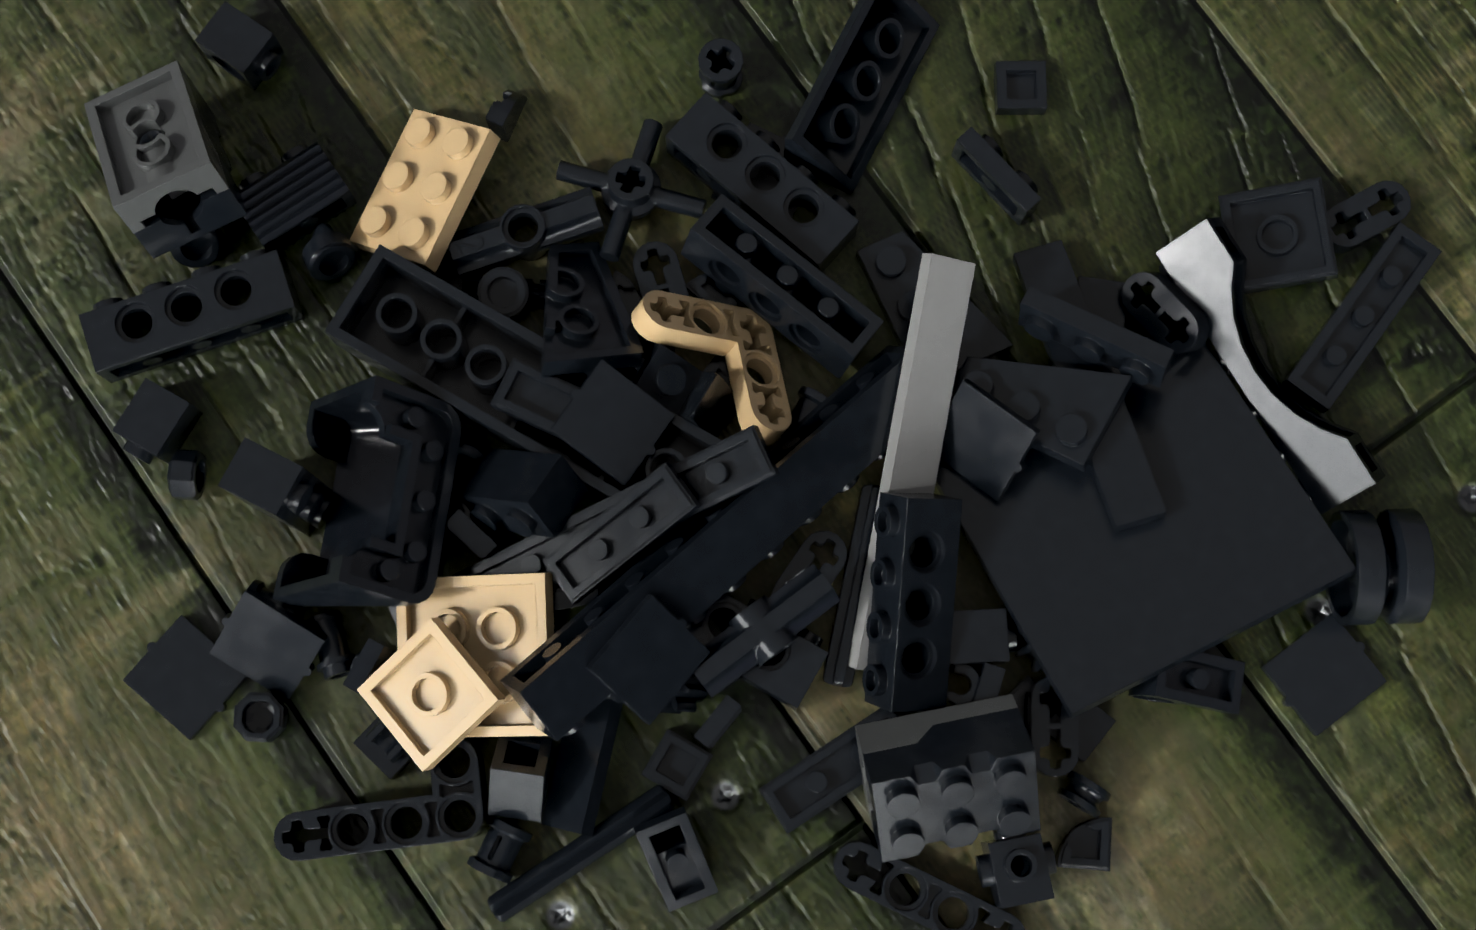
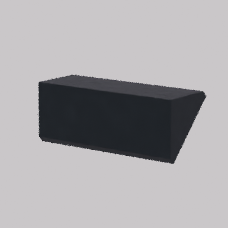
M858 0L785 138L783 158L792 164L796 162L801 163L817 179L846 193H853L940 26L916 0Z

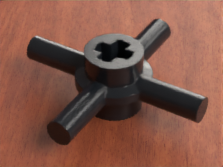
M644 120L632 158L620 160L607 173L563 160L559 163L556 180L584 188L591 187L592 190L601 192L605 206L613 213L599 254L605 260L611 262L619 261L631 222L643 219L656 207L697 219L705 212L707 200L662 188L658 174L650 167L663 128L662 124L656 120Z

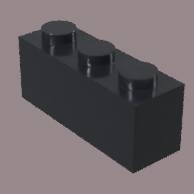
M246 437L218 484L219 487L256 510L309 537L315 528L321 529L326 524L327 516L334 505V502L331 501L332 489L308 470Z

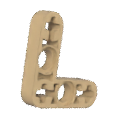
M652 290L646 293L631 313V321L636 331L646 340L657 344L725 356L741 430L756 425L766 445L776 442L789 428L792 417L770 324L748 308L661 290ZM693 318L704 321L711 328L712 334L700 329ZM746 368H752L758 372L764 379L765 384L755 381L749 375Z

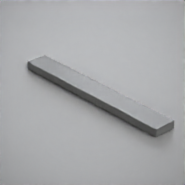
M922 253L876 511L879 508L880 492L934 494L976 266L975 263L933 253ZM874 522L847 666L857 670H864L868 659L869 638L867 636L866 624L871 614L873 593L870 571L875 561L877 540ZM915 540L910 548V557L915 549ZM911 594L907 598L906 609L910 604ZM905 649L902 654V660L904 659Z

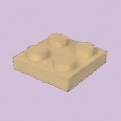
M440 617L430 618L357 689L422 772L432 770L506 699Z

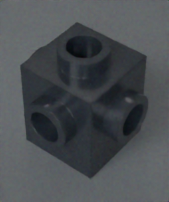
M992 830L994 840L981 842L983 854L977 855L975 859L982 888L990 887L994 906L1003 909L1053 899L1054 893L1050 874L1057 873V865L1050 841L1042 842L1041 833L1036 832L1004 838L995 830ZM1018 855L1021 860V867L1016 873H1013L1011 861Z

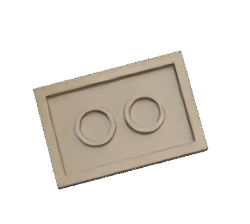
M414 109L349 241L358 248L374 253L379 244L422 269L436 273L501 138L491 129Z

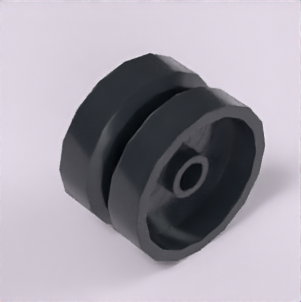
M1413 508L1386 509L1379 512L1377 518L1367 510H1339L1333 513L1327 525L1357 568L1353 576L1326 589L1328 605L1334 619L1341 626L1374 624L1379 616L1388 624H1416L1423 622L1430 611L1434 595L1435 562L1429 529L1421 513Z

